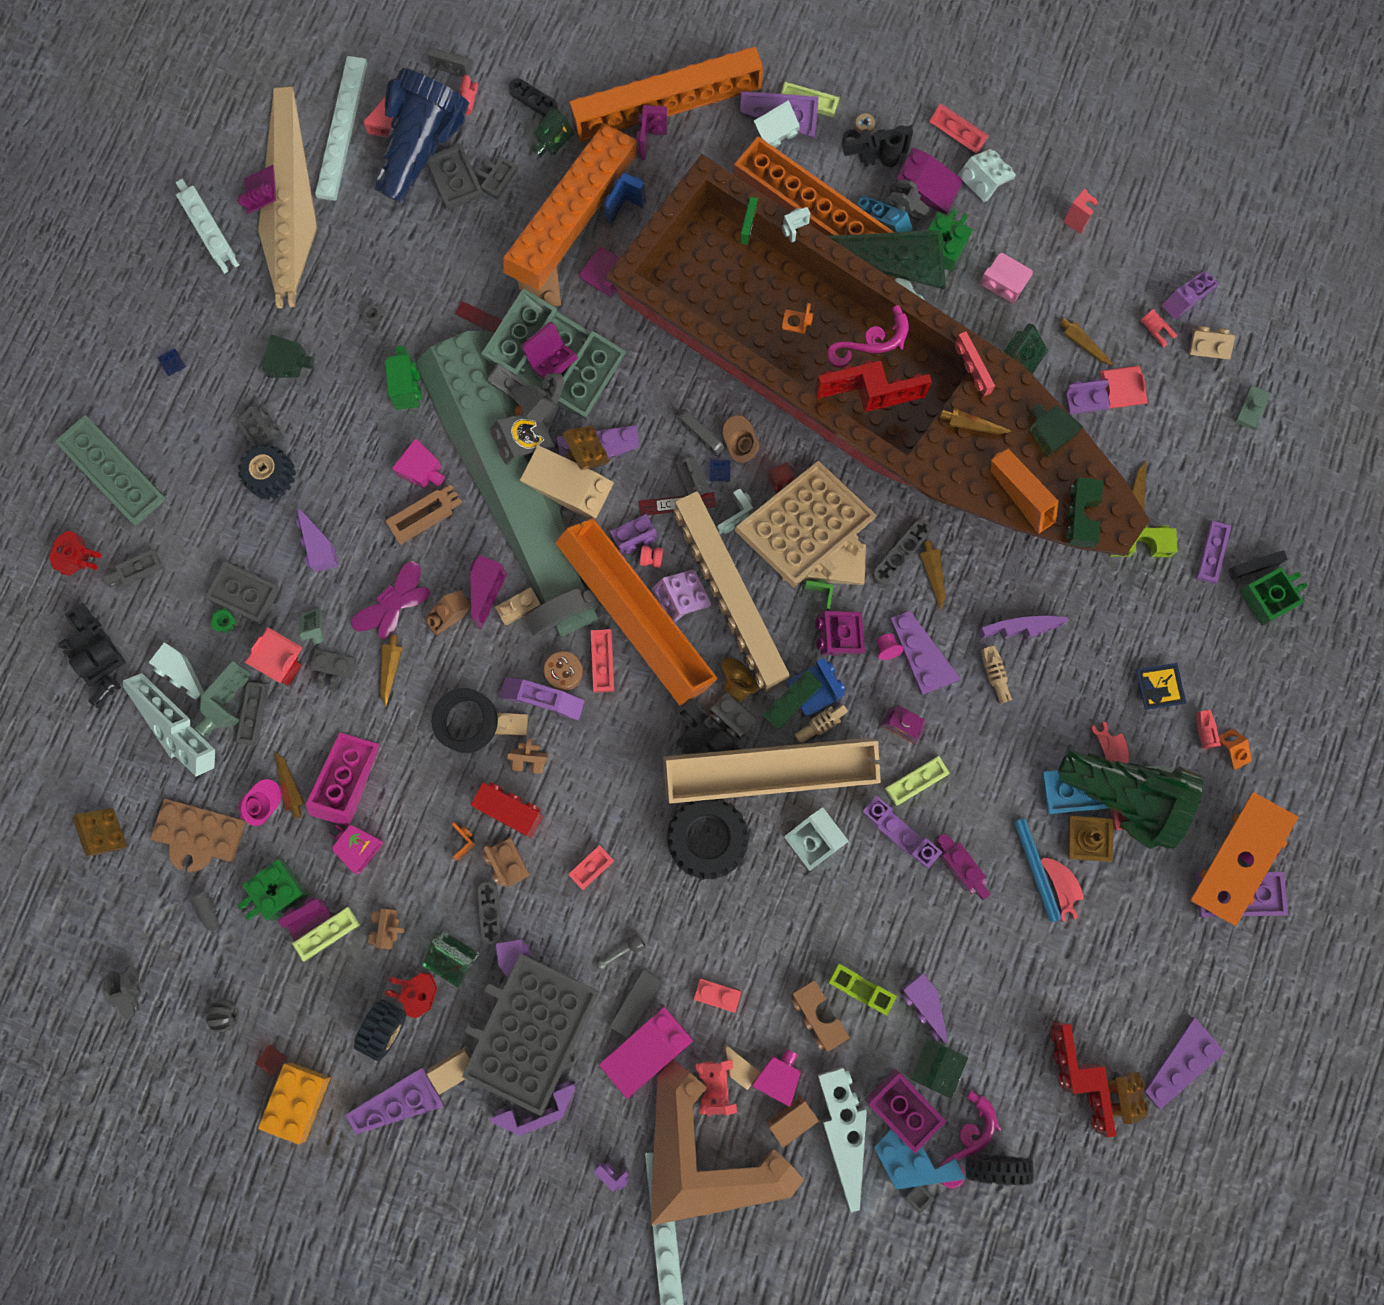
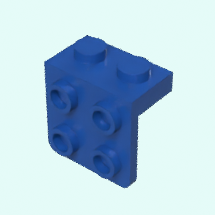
M623 173L620 179H616L613 185L614 190L611 195H607L604 201L607 222L612 224L625 200L643 208L646 203L645 185L639 177H632Z
M825 658L818 660L815 666L807 669L824 686L801 707L805 716H810L844 696L843 691H845V687L840 679L837 680L833 674L835 669L830 661L826 662ZM804 671V672H802V673H800V674H798V675H796V676L790 678V679L788 680V682H787L789 688H790L806 671Z

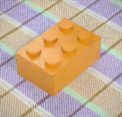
M292 1062L284 1064L258 1129L298 1145L306 1142L331 1077Z

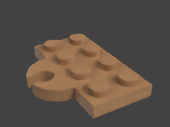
M164 799L150 839L170 845V860L179 870L184 868V858L190 855L193 858V863L187 868V872H197L205 868L210 863L212 857L233 862L246 822Z

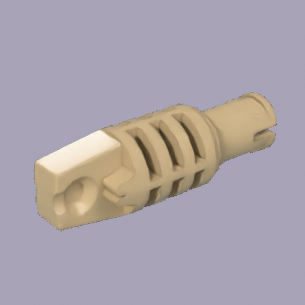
M990 646L982 649L984 668L986 669L990 685L995 687L999 704L1012 701L1013 699L1007 686L1008 676L996 647Z
M843 704L834 709L830 706L809 720V725L795 733L794 737L799 744H803L815 735L820 736L840 723L841 720L839 718L846 714L848 710Z

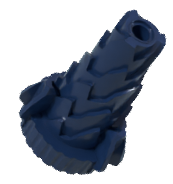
M408 68L399 70L396 79L388 81L386 86L384 115L388 118L393 117L391 122L392 130L389 134L387 150L383 157L386 160L377 179L375 190L403 203L410 186L414 187L420 170L426 166L430 155H434L439 142L443 144L465 122V113L469 106L468 100L451 88L424 74Z

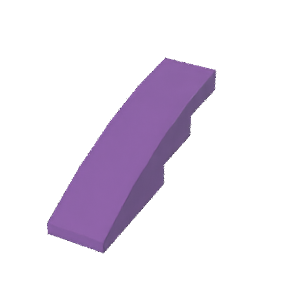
M1061 616L1021 617L982 627L978 632L981 639L1001 632L1003 639L1022 632L1025 639H1029L1063 626L1069 620L1067 617Z

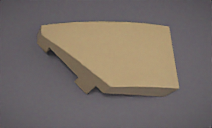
M725 1044L726 1061L733 1060V1069L727 1070L728 1074L748 1090L760 1074V1071Z

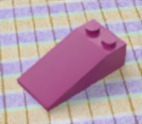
M339 732L306 802L307 811L310 816L346 827L350 825L360 802L379 744Z
M664 1006L602 1061L599 1066L626 1099H628L684 1050L693 1039Z

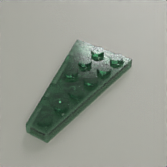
M941 230L828 236L886 275L943 290L946 288Z

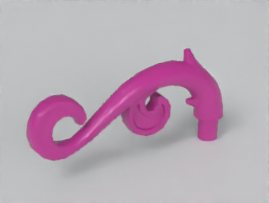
M899 305L892 308L896 322L893 330L896 329V332L885 343L875 342L876 338L883 342L885 332L879 326H874L866 332V344L854 342H837L832 344L827 352L829 363L837 368H844L849 364L852 358L851 351L848 350L844 358L836 356V350L842 347L867 353H884L895 349L897 346L902 350L909 328L906 314H903Z
M970 1091L966 1097L975 1103L974 1106L979 1109V1116H984L985 1127L982 1135L977 1140H972V1134L979 1135L978 1128L972 1123L963 1125L960 1129L959 1137L967 1148L949 1156L939 1167L953 1159L958 1161L966 1158L967 1155L979 1152L990 1142L995 1129L999 1132L1001 1131L995 1110L984 1096H979ZM964 1179L943 1182L942 1184L947 1188L954 1189L959 1187Z

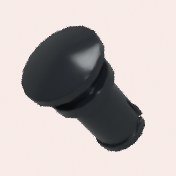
M104 675L102 677L104 682L99 684L98 690L88 700L96 708H100L105 700L115 693L114 689H121L120 684L109 676Z

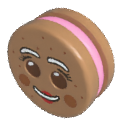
M567 651L553 653L544 664V677L553 689L570 691L577 687L582 680L583 668L580 660L573 653Z

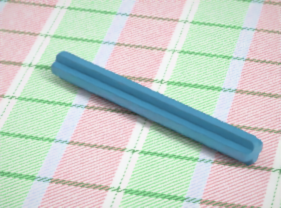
M1025 818L1016 820L1014 825L1048 920L1050 922L1058 921L1061 919L1027 821Z

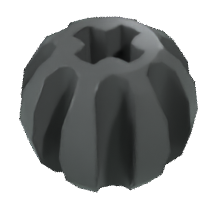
M226 999L214 1001L206 1012V1022L209 1028L220 1033L233 1029L239 1018L236 1004Z

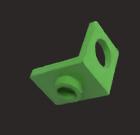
M815 579L814 581L806 580L804 589L828 593L826 611L830 610L834 585L826 584V581Z

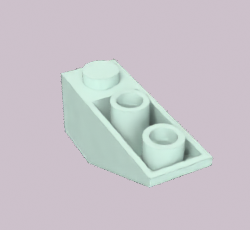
M164 642L149 661L155 667L153 671L162 677L165 674L171 678L169 682L176 687L181 688L183 686L188 689L186 694L195 700L198 697L201 698L204 691L188 658Z

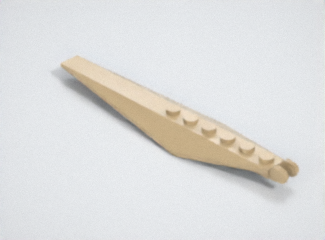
M281 87L274 88L265 163V168L274 165L276 201L260 209L258 228L275 291L277 308H283V296H288L289 306L295 307L297 288L317 231L294 88Z

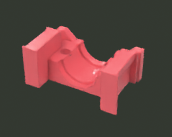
M733 1060L721 1063L710 1061L696 1064L699 1078L704 1081L705 1087H707L701 1099L699 1114L707 1113V1116L725 1114L726 1116L737 1113L736 1104H729L726 1070L733 1069Z

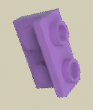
M1097 378L1086 383L1081 381L1070 383L1064 392L1068 413L1071 415L1109 409L1110 404L1106 390L1109 384L1108 380Z
M647 514L610 531L621 554H630L637 549L636 547L642 544L649 545L657 538V531L653 528Z
M601 1161L594 1169V1173L612 1192L616 1188L620 1191L629 1181V1170L627 1168L617 1177L615 1176L617 1171L608 1162L604 1164Z

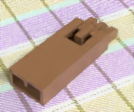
M452 485L447 486L441 491L436 490L385 520L400 545L452 515L451 510L462 504L461 498L454 500L458 497L456 491L452 492L454 490ZM438 502L439 505L433 506L434 511L429 514L426 508Z

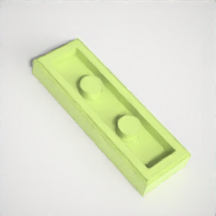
M784 82L781 94L818 96L817 113L834 118L840 97Z
M937 756L889 785L885 790L894 805L898 806L950 773L941 758Z
M346 907L292 944L302 961L305 962L360 926L350 907Z

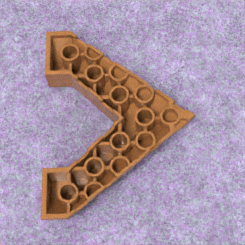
M673 1059L657 1076L650 1226L791 1198L804 1179L774 1149L769 1150L757 1167L697 1171L693 1104L707 1087Z

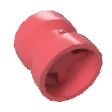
M643 545L640 566L653 565L655 568H661L663 548L656 547L652 549L649 546Z

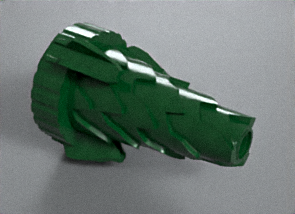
M1070 748L1058 769L1059 779L1063 783L1088 793L1089 798L1104 803L1110 809L1126 817L1127 820L1121 821L1119 827L1148 849L1157 846L1174 849L1181 843L1194 819L1204 782L1202 774L1181 766L1174 769L1166 766H1142L1133 763H1123L1108 760L1091 753L1085 755Z

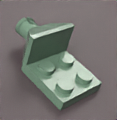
M234 661L226 667L201 696L200 712L204 716L193 728L205 738H208L209 734L217 726L225 728L239 724L240 719L229 711L224 704L230 702L235 696L236 690L247 683L251 673Z

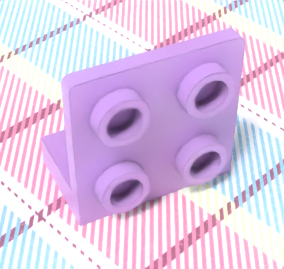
M694 569L662 578L651 588L657 601L674 622H677L685 614L711 606V602Z

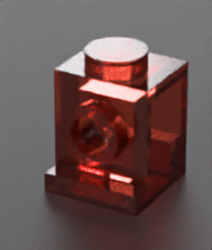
M788 462L769 470L768 479L776 494L790 484L795 477Z

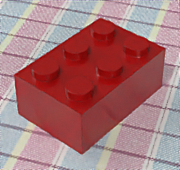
M492 782L489 785L482 783L471 806L532 839L544 817L540 814L541 809L529 802L526 805L522 804L520 797L511 792H508L507 795L504 794V790Z

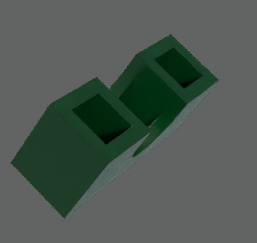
M1078 477L1073 484H1070L1068 496L1071 497V504L1067 508V517H1070V521L1065 531L1068 545L1094 548L1099 543L1101 522L1088 519L1084 513V507H1097L1102 502L1104 480Z
M807 670L763 716L777 730H780L824 685Z

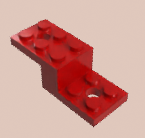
M870 360L860 366L854 367L850 365L842 368L840 371L823 372L818 376L815 394L817 399L858 389L864 412H869L925 398L932 380L930 374H916L910 379L903 381L902 379H896L888 384L881 361L874 362Z
M1064 1022L1052 1023L1053 1028L1050 1029V1035L1056 1045L1054 1060L1056 1064H1059L1060 1073L1057 1074L1059 1086L1062 1087V1090L1072 1094L1089 1092L1087 1093L1088 1105L1092 1106L1093 1116L1090 1117L1092 1128L1096 1130V1133L1107 1138L1116 1137L1105 1066L1097 1064L1078 1065L1071 1024Z

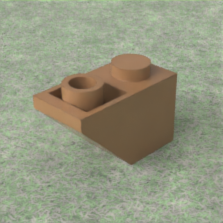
M461 590L444 595L424 620L434 635H437L462 619L471 609V604Z

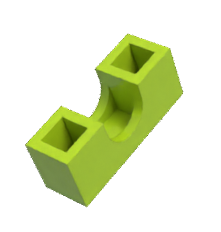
M1147 525L1136 540V542H1145L1150 547L1151 557H1172L1178 552L1176 528H1169L1167 525L1157 526L1156 528H1149ZM1136 542L1127 555L1110 554V557H1131L1136 552Z
M838 963L827 981L831 986L885 1016L888 1015L897 998L891 992L871 983Z

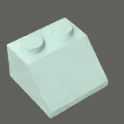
M789 101L754 121V128L758 136L774 148L778 147L781 144L780 141L786 137L791 139L798 134L797 131L800 130V125Z
M823 807L784 836L809 871L849 842Z

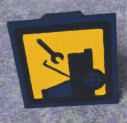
M1177 663L1136 669L1141 699H1143L1145 710L1186 704Z

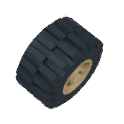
M263 443L260 444V447L253 446L251 451L247 450L245 452L246 456H242L240 459L242 464H238V469L240 470L238 476L241 478L242 484L259 498L263 497L270 500V497L276 499L279 494L281 496L285 495L284 491L286 489L290 490V483L295 481L292 476L296 475V471L293 469L295 466L290 461L291 459L277 446L274 447L272 444L266 446Z
M384 999L378 1001L362 1022L354 1040V1049L377 1062L380 1061L389 1052L405 1023L406 1012Z

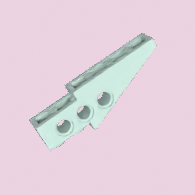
M142 673L123 680L124 689L170 758L176 757L195 776L214 769L215 749L190 726V719Z
M843 1067L817 1074L830 1116V1118L822 1120L848 1208L852 1213L860 1210L867 1111L864 1107L856 1109V1106H859L856 1093H851L849 1084H852L850 1073L845 1071ZM840 1086L843 1087L845 1090L844 1096L842 1098H835L833 1095L834 1089ZM843 1109L851 1110L852 1115L850 1119L842 1120L840 1118V1113ZM850 1131L858 1132V1139L855 1142L847 1140V1135Z

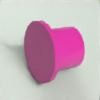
M891 633L882 635L876 640L880 650L878 654L880 660L895 658L904 651L903 646L897 644L894 635Z

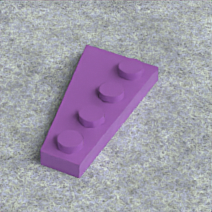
M742 91L740 113L758 119L786 101H789L800 125V130L797 132L815 138L819 97Z
M636 425L596 431L603 448L607 452L608 458L640 447ZM564 436L557 437L559 455L565 458V455L571 450Z
M910 611L890 618L898 641L904 648L903 653L921 695L961 680Z
M1195 1017L1191 1018L1188 1023L1189 1025L1181 1033L1177 1043L1169 1051L1165 1061L1157 1069L1143 1091L1157 1109H1162L1225 1053Z
M422 1067L347 1113L346 1117L355 1134H359L444 1107L445 1104L428 1078L425 1068Z

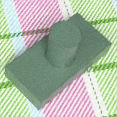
M1251 385L1246 393L1235 423L1254 430L1258 425L1270 393Z
M320 608L300 614L299 634L302 641L311 638L313 644H318L324 640L323 614Z

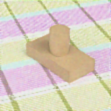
M497 713L496 735L527 736L528 715Z

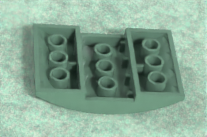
M523 288L481 355L494 366L496 363H499L529 386L534 385L541 388L544 380L533 372L522 350V345L547 323L552 322L555 324L563 344L575 352L578 357L575 362L560 373L564 379V387L556 406L586 418L625 356L626 351L596 332H589L557 312V308Z

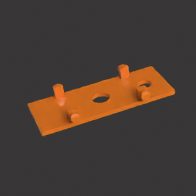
M1252 792L1240 814L1235 813L1232 821L1235 823L1207 870L1203 869L1199 875L1202 877V880L1190 901L1237 926L1248 905L1253 904L1255 900L1253 896L1280 849H1284L1287 845L1286 839L1299 817ZM1247 851L1252 855L1253 862L1250 866L1242 867L1239 865L1237 858L1241 852ZM1227 891L1230 895L1229 901L1220 903L1217 898L1218 893Z

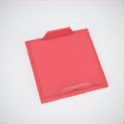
M1140 365L1100 371L1101 379L1108 380L1109 382L1106 387L1110 404L1109 409L1148 403L1145 393L1144 375L1141 374Z
M267 627L263 635L257 639L245 663L281 683L303 647Z

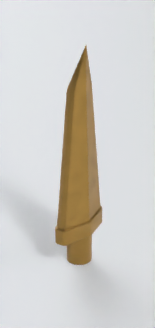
M1064 318L1059 323L1066 330L1063 333L1066 337L1070 338L1100 362L1114 365L1076 321L1071 324Z
M953 408L952 412L942 410L939 417L949 420V426L998 435L1012 432L1009 429L957 408Z
M1147 460L1137 470L1132 487V492L1143 510L1145 507Z
M929 540L924 542L926 552L920 553V557L941 610L946 598L940 549L934 550L932 541Z
M390 635L389 645L382 644L380 695L385 707L387 706L403 647L397 646L398 636Z
M274 751L285 811L292 810L294 819L302 817L300 806L305 804L285 759Z

